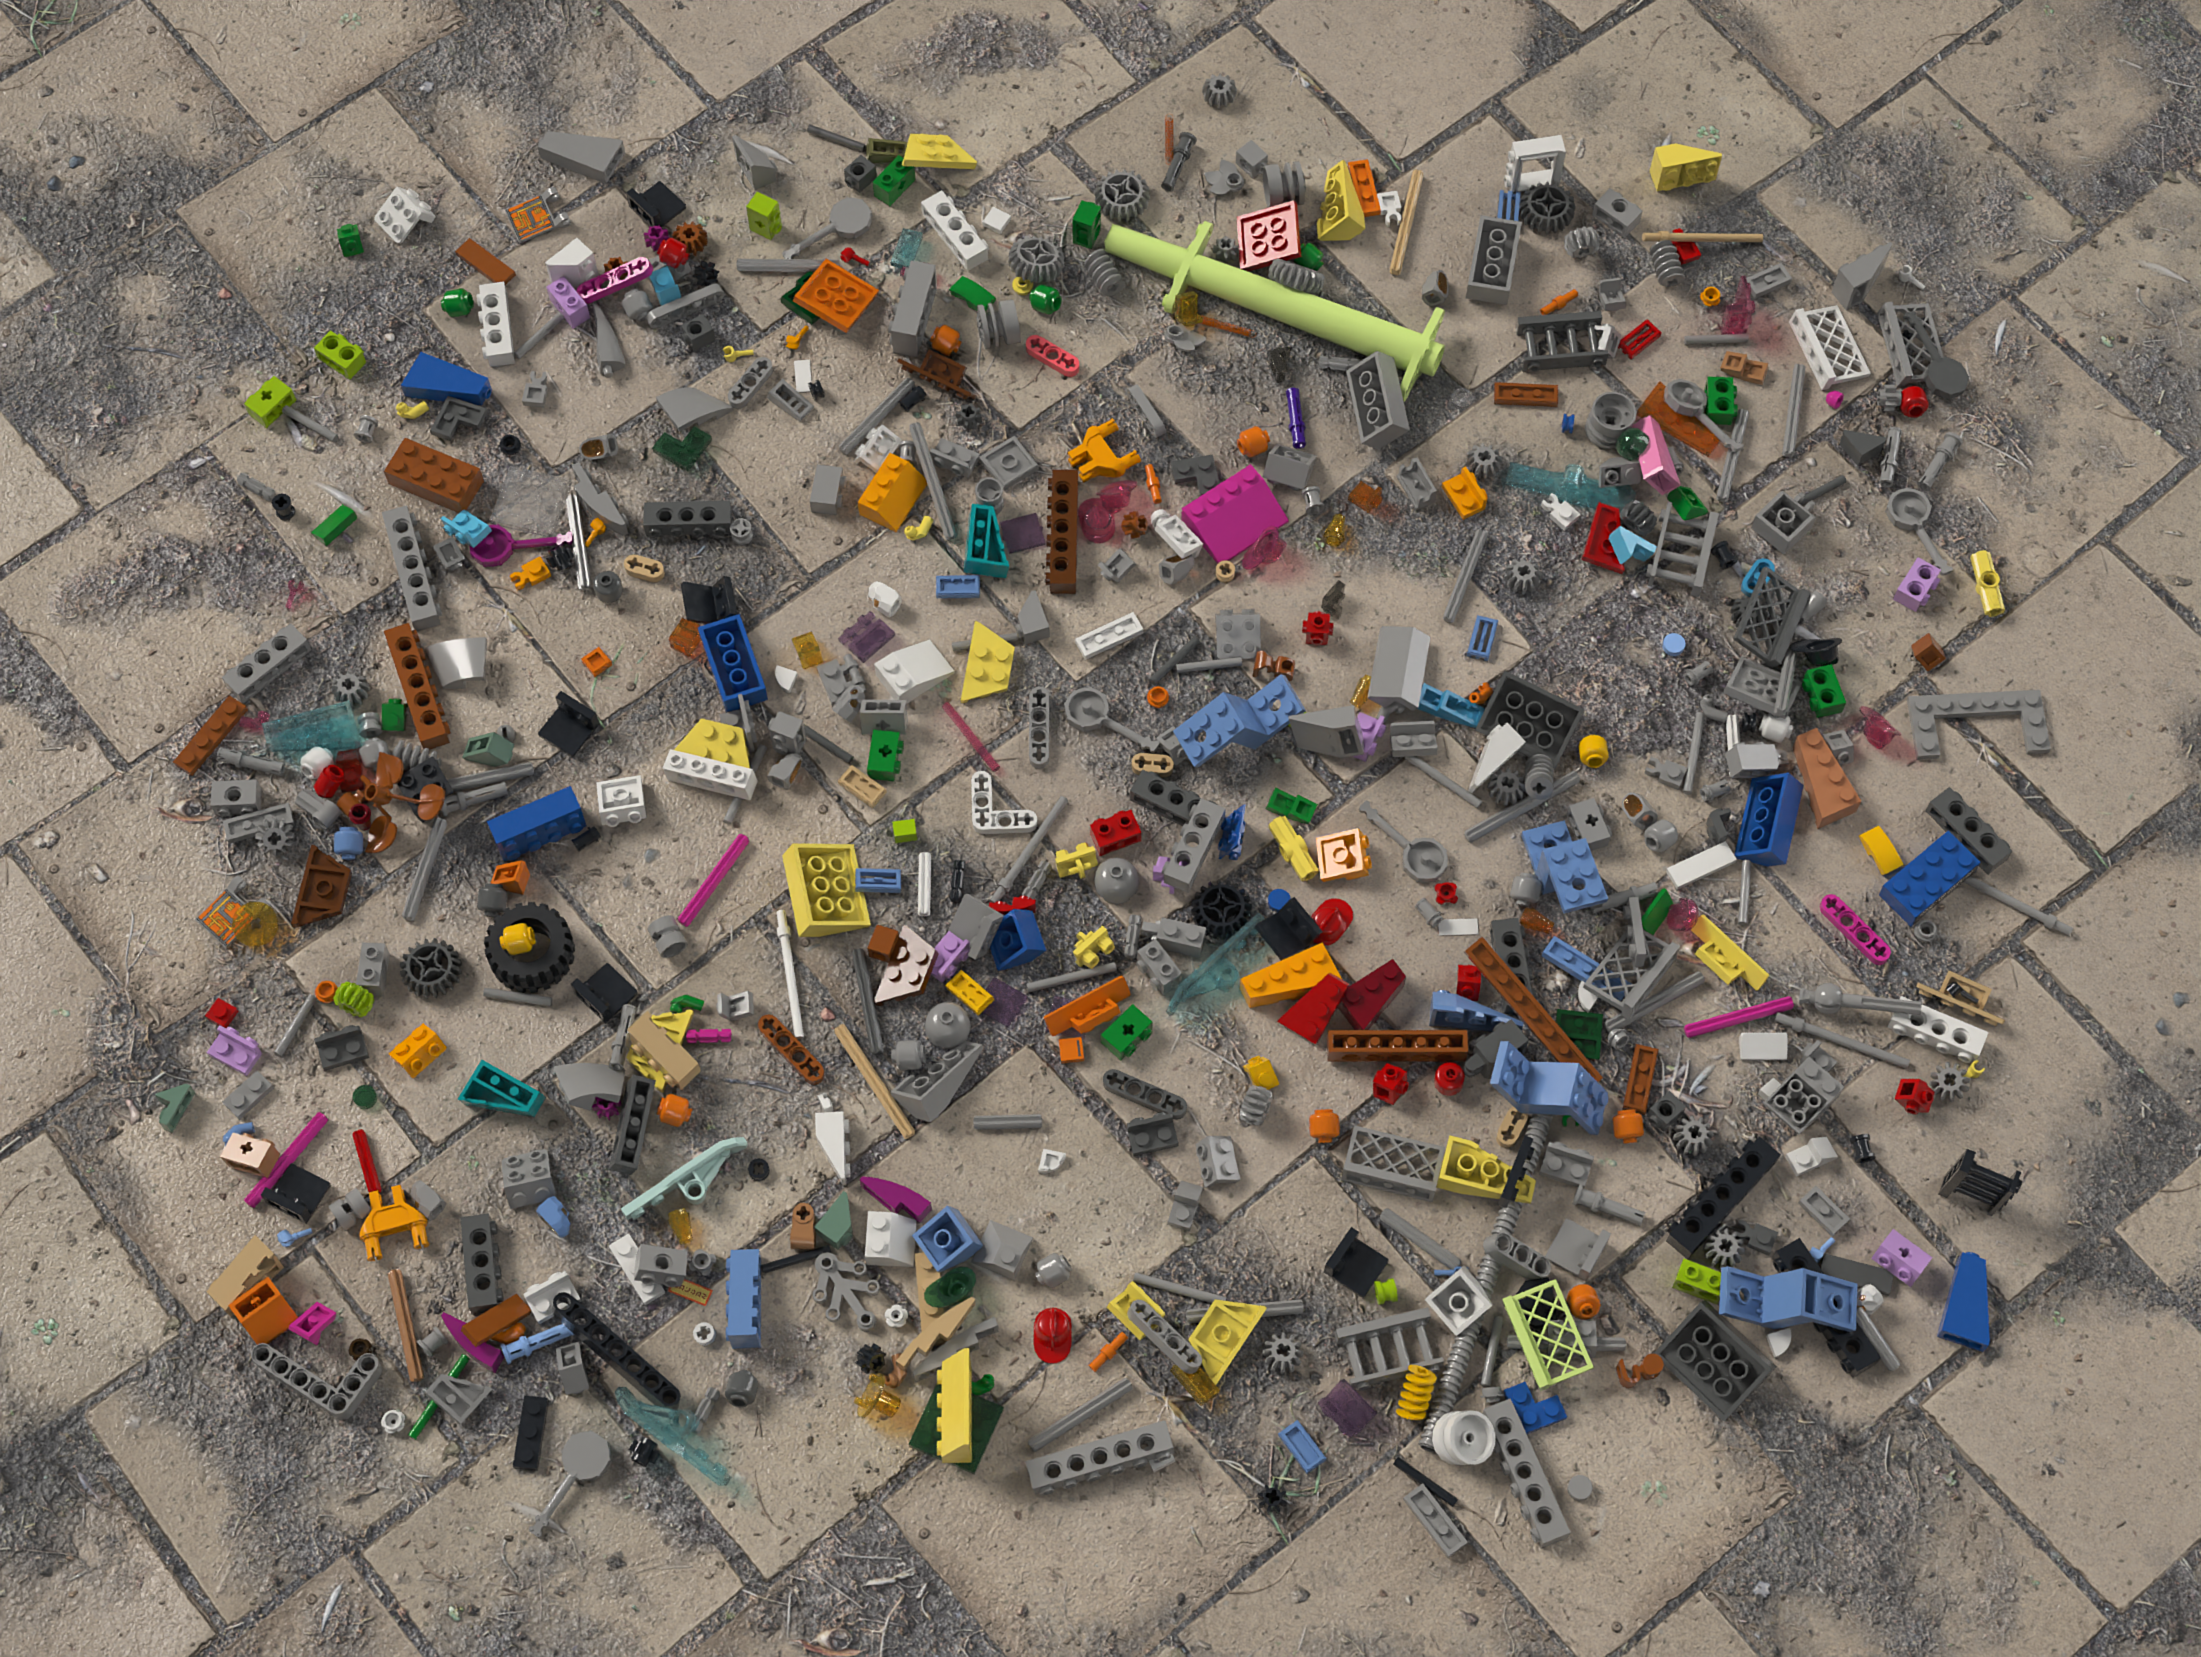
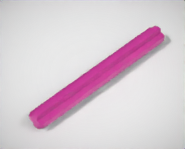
M741 833L738 834L678 917V922L681 925L688 927L748 845L749 838Z
M1790 996L1687 1024L1684 1027V1032L1688 1038L1777 1014V1012L1791 1010L1794 1007V1003Z
M321 1112L316 1113L278 1158L269 1177H262L244 1198L248 1206L255 1208L263 1199L261 1194L265 1187L271 1189L288 1166L296 1160L328 1122V1118Z

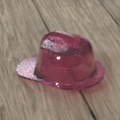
M1133 480L1114 482L1105 486L1096 495L1100 496L1102 506L1109 509L1110 514H1115L1130 504L1131 491L1136 488L1137 482Z
M1090 498L1081 503L1078 509V517L1083 535L1094 543L1109 541L1115 533V520L1110 505L1100 498Z
M1270 526L1266 528L1257 541L1248 549L1242 559L1244 569H1254L1261 563L1271 564L1280 558L1287 543L1279 537L1277 527Z
M1866 706L1859 708L1862 715L1866 718L1863 734L1866 736L1867 741L1876 748L1883 749L1896 735H1902L1878 712Z

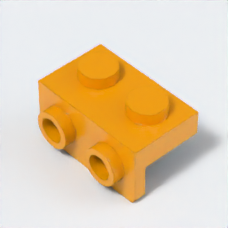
M423 1023L404 1041L396 1045L389 1055L411 1078H415L441 1055L447 1047L438 1035Z

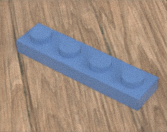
M1556 936L1552 938L1541 955L1546 960L1583 982H1586L1599 966L1598 962ZM1605 967L1607 973H1614ZM1620 978L1608 979L1610 987L1622 986ZM1595 980L1592 983L1597 988H1606L1604 980ZM1625 980L1626 985H1631V984H1632V983L1628 982L1627 980ZM1624 991L1612 992L1613 997L1619 1001H1622L1625 997Z

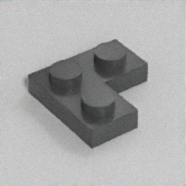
M447 396L430 429L431 435L451 441L459 424L479 430L488 413L487 409Z
M1213 454L1171 461L1175 484L1196 481L1199 496L1220 484Z

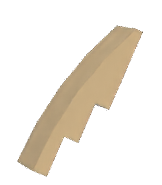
M970 1297L949 1309L927 1326L896 1360V1366L905 1371L918 1352L927 1357L939 1338L945 1342L949 1341L975 1306V1299Z

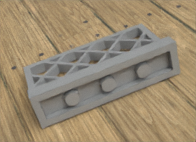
M1885 302L1877 312L1897 387L1906 386L1908 382H1923L1928 366H1924L1917 359L1921 355L1931 363L1932 358L1930 354L1924 351L1925 346L1921 349L1911 342L1914 337L1920 341L1922 340L1916 330L1906 324L1908 320L1906 319L1903 322L1896 316V312L1905 314L1910 311L1923 310L1925 319L1921 323L1929 331L1930 339L1941 358L1944 357L1928 303L1893 305V302ZM1902 328L1914 334L1910 340L1902 336ZM1907 347L1918 353L1915 359L1907 354ZM1914 365L1923 371L1922 375H1913L1911 367Z
M1643 930L1646 947L1645 961H1648V969L1638 970V967H1634L1633 958L1618 957L1617 951L1628 949L1629 951V944H1631L1630 939L1626 938L1625 931L1583 986L1587 991L1621 1010V1016L1630 1020L1677 959L1680 948L1674 942L1668 945ZM1648 946H1657L1662 951L1657 954H1650ZM1632 962L1634 970L1622 971L1621 963ZM1616 964L1618 972H1606V965ZM1636 976L1637 983L1626 985L1624 977ZM1620 978L1622 986L1610 987L1608 979ZM1595 980H1604L1606 988H1597L1592 983ZM1624 991V1000L1622 1002L1613 997L1612 992Z
M1354 1125L1341 1180L1433 1202L1445 1147ZM1357 1134L1367 1136L1370 1142L1361 1146L1356 1140ZM1383 1140L1389 1141L1393 1147L1383 1151L1378 1143ZM1374 1146L1379 1155L1370 1159L1364 1150ZM1410 1146L1413 1147L1416 1153L1406 1157L1401 1148ZM1397 1151L1402 1160L1392 1164L1387 1155ZM1428 1151L1439 1153L1438 1159L1430 1163L1424 1154ZM1358 1153L1365 1159V1162L1362 1164L1350 1162L1351 1157ZM1420 1157L1425 1165L1415 1170L1410 1161ZM1383 1158L1388 1167L1383 1170L1377 1169L1373 1163ZM1406 1164L1411 1173L1402 1175L1399 1174L1396 1168ZM1428 1169L1433 1175V1181L1423 1180L1419 1174Z

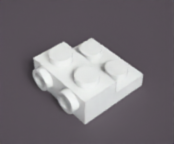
M641 775L596 782L602 825L615 827L621 822L630 821L631 823H638L641 819L647 818Z

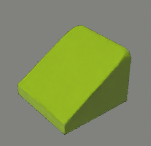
M915 819L892 822L895 843L917 840Z

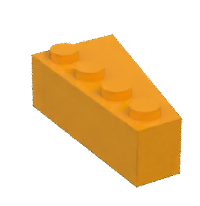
M1322 942L1241 978L1239 989L1249 1008L1279 1003V1001L1287 999H1300L1328 973H1332L1340 979L1342 978Z

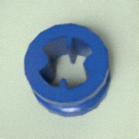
M1563 414L1561 433L1569 431L1572 434L1574 414L1571 416Z

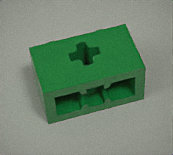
M900 155L872 182L874 197L889 207L916 180L915 167L903 166L904 158Z
M873 730L867 765V774L871 779L895 782L896 774H900L901 761H898V756L903 754L904 741L900 740V732Z
M1132 1004L1101 1034V1044L1121 1061L1125 1056L1130 1057L1135 1052L1137 1044L1141 1041L1145 1042L1152 1035L1153 1022Z

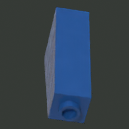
M420 352L401 384L404 396L408 398L445 401L447 396L474 405H482L492 392L488 377Z
M1962 1252L1957 1259L1937 1337L1984 1352L1990 1342L1986 1259L1980 1258L1978 1254L1973 1252Z

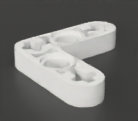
M985 771L974 773L971 779L973 829L977 833H1028L1036 829L1037 816L1031 810L992 811L991 776ZM981 778L984 779V791H980L979 779ZM979 798H985L988 800V804L985 807H979L976 801ZM980 814L985 816L986 823L983 827L980 826ZM1007 817L1011 820V824L1004 827L999 824V820ZM1014 817L1018 818V826H1015ZM1028 817L1030 819V825H1025V818Z

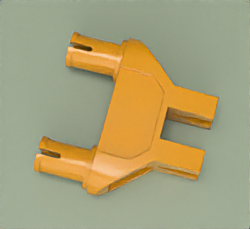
M1113 418L1098 427H1089L1083 443L1068 452L1070 457L1068 462L1072 467L1086 460L1088 461V463L1078 468L1080 472L1079 478L1083 483L1096 476L1120 477L1125 474L1126 469L1141 462V458L1136 450L1121 458L1116 457L1103 439L1119 431L1118 425Z
M401 1185L391 1187L394 1204L385 1207L378 1190L369 1192L372 1210L364 1221L359 1236L360 1240L365 1242L367 1260L370 1262L375 1261V1257H377V1260L383 1258L379 1239L384 1236L411 1230L414 1249H422L421 1243L424 1248L429 1246L425 1229L428 1220L422 1213L406 1203L404 1190Z

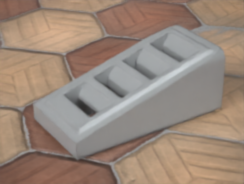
M784 379L771 389L767 396L772 403L799 422L814 408L808 400ZM783 391L785 394L780 397L779 394ZM790 396L791 399L786 402L785 399ZM795 401H797L798 404L794 408L791 407V405ZM802 405L806 407L800 414L797 412Z

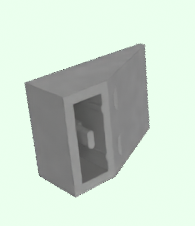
M1891 242L1884 246L1879 245L1867 255L1862 254L1856 261L1850 264L1845 263L1839 268L1832 294L1845 310L1864 301L1886 264L1892 247Z
M1354 705L1288 716L1298 748L1340 758L1364 754L1363 733Z
M1808 1057L1763 1104L1799 1135L1834 1103L1843 1091L1844 1086L1813 1059Z

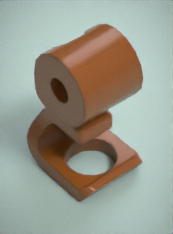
M1258 651L1252 676L1256 678L1259 670L1266 667L1267 673H1274L1275 678L1281 674L1285 675L1290 682L1293 680L1296 663L1293 659L1279 656L1276 661H1273V658L1266 652Z
M365 775L361 776L360 779L365 784L366 789L372 782ZM358 789L355 794L347 792L338 800L337 807L348 818L352 806L363 804L364 801L369 802L365 798V789L364 791Z
M1648 1354L1640 1366L1637 1364L1632 1366V1377L1629 1378L1623 1359H1621L1616 1366L1619 1382L1625 1388H1633L1638 1384L1641 1376L1645 1380L1656 1378L1662 1371L1664 1363L1659 1355Z

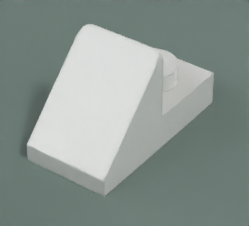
M1819 1137L1812 1138L1807 1145L1787 1153L1785 1158L1797 1177L1837 1159L1838 1156L1828 1138Z

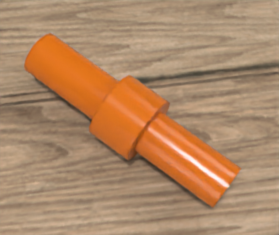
M1573 289L1563 296H1557L1552 299L1550 304L1541 308L1540 313L1548 315L1556 309H1562L1566 306V303L1578 297V292Z
M1148 464L1145 466L1146 484L1148 490L1151 491L1154 504H1159L1162 502L1159 491V479L1155 476L1153 465Z
M1121 1332L1110 1344H1106L1100 1350L1101 1353L1088 1366L1096 1372L1108 1359L1111 1360L1117 1354L1116 1350L1128 1337Z

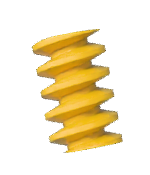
M1409 1365L1408 1370L1413 1372V1374H1406L1405 1378L1410 1382L1403 1383V1387L1408 1391H1401L1400 1394L1406 1400L1398 1401V1405L1403 1409H1396V1413L1406 1419L1422 1420L1426 1417V1410L1429 1407L1428 1401L1431 1400V1392L1434 1389L1433 1384L1436 1382L1437 1377L1432 1371L1422 1366Z

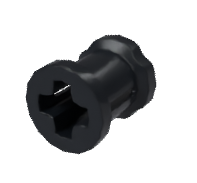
M283 493L276 495L272 499V506L276 510L277 517L283 521L294 517L295 508L291 505V498Z
M1722 541L1711 549V554L1717 557L1722 570L1732 567L1738 561V558L1729 550L1727 541Z
M1869 1134L1856 1135L1850 1138V1143L1853 1144L1856 1154L1854 1158L1856 1163H1866L1876 1158L1875 1153H1872Z

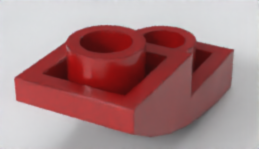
M1019 896V898L1013 897L1012 905L997 901L995 903L989 902V907L1004 916L1013 909L1030 910L1035 913L1036 900L1028 896Z

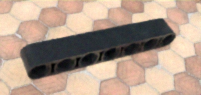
M561 1292L554 1297L552 1312L557 1320L659 1410L667 1414L677 1411L681 1394L669 1380L571 1294ZM566 1303L570 1307L566 1310H561L557 1305ZM583 1318L587 1323L585 1325H578L575 1323V1320ZM602 1334L605 1338L601 1341H596L592 1336ZM618 1349L622 1352V1355L616 1357L611 1355L610 1351ZM637 1365L640 1370L631 1372L628 1366ZM653 1380L658 1385L654 1388H649L645 1383ZM666 1396H672L674 1397L675 1402L669 1404L666 1403L663 1400V1398Z

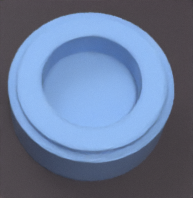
M1677 633L1668 634L1664 638L1662 645L1664 652L1670 656L1680 655L1685 648L1684 638Z

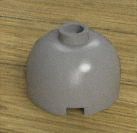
M1117 857L1107 859L1096 870L1094 878L1095 890L1108 903H1125L1138 891V872L1134 865L1126 859Z
M943 1002L934 1006L929 1011L925 1021V1031L930 1042L937 1047H945V1049H953L964 1043L971 1029V1022L967 1012L962 1006L953 1002Z

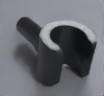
M1952 982L1946 987V990L1954 998L1960 993L1974 1004H1977L1979 1001L1967 993L1957 982Z

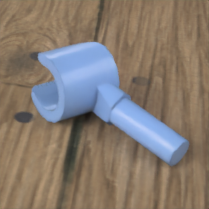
M309 1228L291 1235L285 1229L277 1234L278 1241L282 1246L289 1247L298 1238L312 1234V1230Z
M1831 1237L1820 1249L1812 1246L1810 1254L1817 1263H1819L1826 1250L1835 1242L1834 1238Z

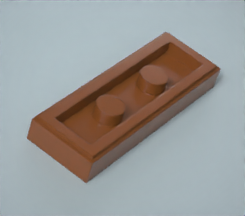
M470 238L455 251L459 258L493 283L504 282L506 285L516 276L513 269Z
M1495 382L1494 404L1558 407V385Z
M1639 1044L1635 1045L1622 1110L1636 1109V1113L1646 1114L1659 1049Z
M516 1293L463 1325L461 1332L477 1347L529 1316L532 1310Z

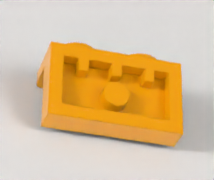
M1466 466L1461 469V474L1442 483V489L1463 520L1485 510L1488 500L1487 493L1483 488L1480 489L1474 473L1469 472Z

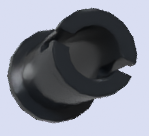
M913 387L912 392L900 400L899 403L906 412H909L918 402L924 401L927 394L922 387Z
M595 826L592 828L587 827V831L571 840L578 852L595 841L599 842L598 839L601 838V835Z

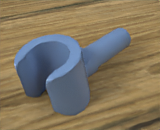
M1462 1266L1455 1267L1454 1270H1435L1434 1275L1451 1277Z

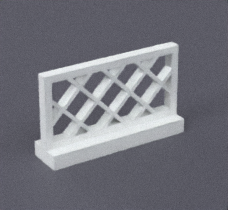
M1837 305L1806 312L1803 308L1795 310L1789 320V324L1821 390L1829 389L1832 384L1870 376L1871 373ZM1833 313L1837 320L1836 323L1825 318V315ZM1812 317L1818 320V326L1810 323L1808 318ZM1821 323L1832 327L1831 333L1820 328ZM1835 329L1842 332L1845 338L1842 339L1834 335ZM1816 333L1828 338L1826 343L1818 340ZM1832 340L1840 344V349L1838 350L1828 345L1829 341ZM1843 346L1852 350L1853 356L1842 352ZM1824 351L1835 354V359L1828 358ZM1838 357L1849 361L1848 367L1836 362ZM1851 364L1859 366L1862 372L1850 369ZM1833 367L1845 372L1844 375L1836 377Z

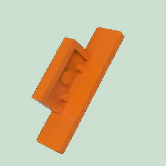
M1119 976L1045 1015L1044 1020L1050 1035L1056 1036L1071 1027L1081 1034L1092 1031L1095 1026L1111 1021L1114 1016L1121 1013L1116 1003L1131 995L1127 982L1123 976Z

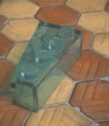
M349 700L262 723L266 743L271 752L309 751L315 746L327 748L328 750H349L362 747L356 717Z

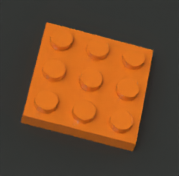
M825 259L794 296L793 302L847 333L878 296L879 290L830 260Z

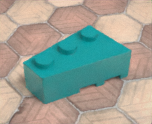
M973 503L971 505L963 573L999 578L1007 577L1010 566L1004 552L1005 547L1001 541L1000 529L993 506Z
M481 1059L457 1100L464 1105L535 1117L546 1097L534 1088Z

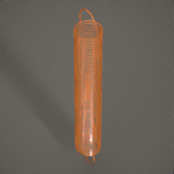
M1165 117V153L1167 150V159L1170 161L1171 158L1173 160L1174 156L1172 154L1173 148L1170 149V147H1173V142L1170 143L1173 140V136H1170L1173 135V119L1171 121V118L1168 117L1166 121Z
M1204 317L1203 323H1200L1248 337L1251 334L1248 330L1236 327L1237 325Z

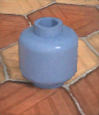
M341 827L340 831L334 834V853L342 856V860H355V856L363 853V833L358 831L356 827Z

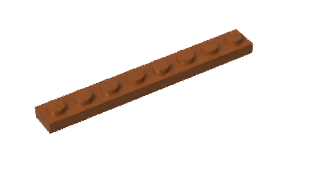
M1483 937L1464 951L1467 957L1557 1062L1579 1063L1597 1082L1603 1078Z

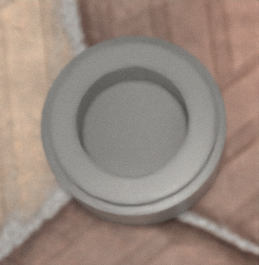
M1576 1475L1571 1478L1567 1486L1568 1494L1577 1501L1586 1500L1593 1489L1589 1478L1583 1475Z

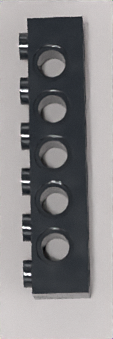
M1758 1137L1754 1142L1752 1140L1748 1141L1742 1149L1744 1153L1740 1158L1735 1156L1727 1165L1729 1170L1725 1174L1720 1172L1712 1181L1714 1186L1710 1190L1704 1189L1698 1196L1697 1200L1699 1202L1696 1206L1690 1205L1682 1214L1684 1219L1680 1223L1675 1221L1667 1230L1669 1236L1666 1242L1687 1260L1705 1242L1708 1235H1711L1777 1163L1781 1154L1761 1137ZM1746 1161H1754L1757 1167L1748 1166ZM1731 1177H1739L1742 1183H1734ZM1716 1193L1725 1194L1727 1200L1719 1199ZM1701 1210H1710L1712 1216H1705ZM1686 1226H1694L1697 1229V1232H1689Z
M1800 1238L1777 1250L1772 1257L1773 1265L1779 1273L1792 1271V1265H1798L1801 1268L1824 1274ZM1833 1298L1834 1306L1837 1308V1301ZM1813 1322L1815 1329L1819 1333H1823L1827 1339L1826 1343L1830 1351L1836 1353L1841 1360L1840 1365L1847 1374L1849 1373L1852 1378L1875 1366L1881 1359L1857 1322L1856 1331L1848 1332L1843 1330V1333L1835 1332L1830 1326ZM1846 1345L1854 1346L1857 1353L1848 1352Z

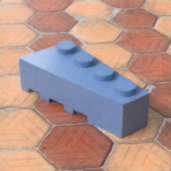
M759 1249L731 1250L730 1258L726 1259V1270L730 1272V1280L726 1281V1294L729 1295V1304H726V1318H728L726 1341H730L732 1349L761 1348V1254Z

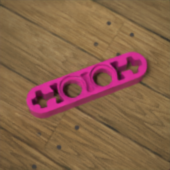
M645 257L637 258L580 284L576 292L586 304L592 303L649 277L653 272V265ZM628 272L627 278L620 280V276ZM605 281H610L606 288H601Z
M1833 894L1824 896L1820 903L1821 913L1873 964H1885L1891 954L1889 946L1838 896ZM1827 904H1835L1834 908L1831 907L1828 909L1826 907ZM1842 910L1838 917H1835L1836 913H1839V911ZM1841 918H1851L1853 925L1844 926L1841 923ZM1857 934H1867L1869 937V941H1859L1857 938ZM1872 942H1874V943H1875L1874 946H1871V948L1868 949V947H1870V945L1872 944ZM1876 951H1883V956L1880 955L1877 957L1875 955Z

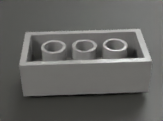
M1480 216L1466 299L1507 305L1522 222Z
M911 260L909 268H905L903 280H905L904 286L901 285L899 288L898 297L900 300L899 303H895L893 311L895 318L894 321L889 323L888 333H891L890 344L893 346V353L918 358L937 291L936 265Z
M1376 351L1346 371L1361 444L1379 450L1410 431L1394 357Z

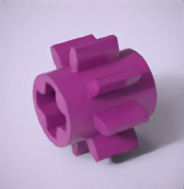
M660 225L650 226L648 233H644L646 248L651 246L653 252L658 251L661 242L669 238L668 230H663Z
M595 1097L597 1104H593L592 1108L593 1111H598L597 1117L599 1119L604 1116L610 1121L612 1116L619 1115L617 1107L622 1106L620 1100L616 1103Z

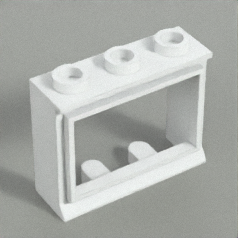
M1557 135L1512 142L1511 151H1508L1509 163H1506L1507 175H1504L1505 187H1508L1512 194L1513 192L1529 190L1531 185L1537 187L1539 182L1542 185H1545L1547 181L1549 185H1553L1556 182L1557 187H1559L1566 154L1562 136ZM1554 157V160L1551 161L1552 169L1522 173L1524 161Z

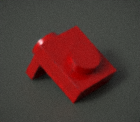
M1458 965L1456 994L1471 1001H1478L1481 972L1473 965Z

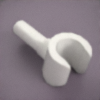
M1904 265V273L1899 270V279L1902 282L1910 281L1921 290L1926 287L1912 276V268L1909 265Z

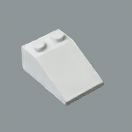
M931 640L892 652L874 664L877 678L893 699L906 700V703H909L955 673Z
M1508 722L1503 727L1500 724L1497 725L1486 737L1488 742L1483 748L1468 792L1471 794L1525 744L1526 741Z

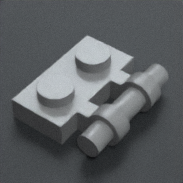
M851 654L844 655V665L840 666L838 660L835 659L816 666L832 707L841 694L850 686L858 685L863 689L864 694L867 692L865 688L866 682L863 676H860L858 663L856 660H853ZM850 673L852 681L846 682L844 675Z

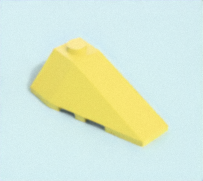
M1342 160L1327 172L1324 192L1326 193L1325 202H1322L1320 209L1323 210L1322 217L1317 220V234L1320 241L1351 240L1365 230L1364 213L1347 164Z
M1449 1135L1436 1188L1459 1194L1500 1199L1513 1166L1505 1164L1496 1155L1489 1154L1479 1148V1145L1473 1141ZM1526 1174L1522 1182L1517 1180L1515 1188L1519 1189L1515 1202L1531 1204L1536 1180Z

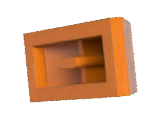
M521 860L497 865L490 884L503 885V889L523 895L530 877L526 862Z

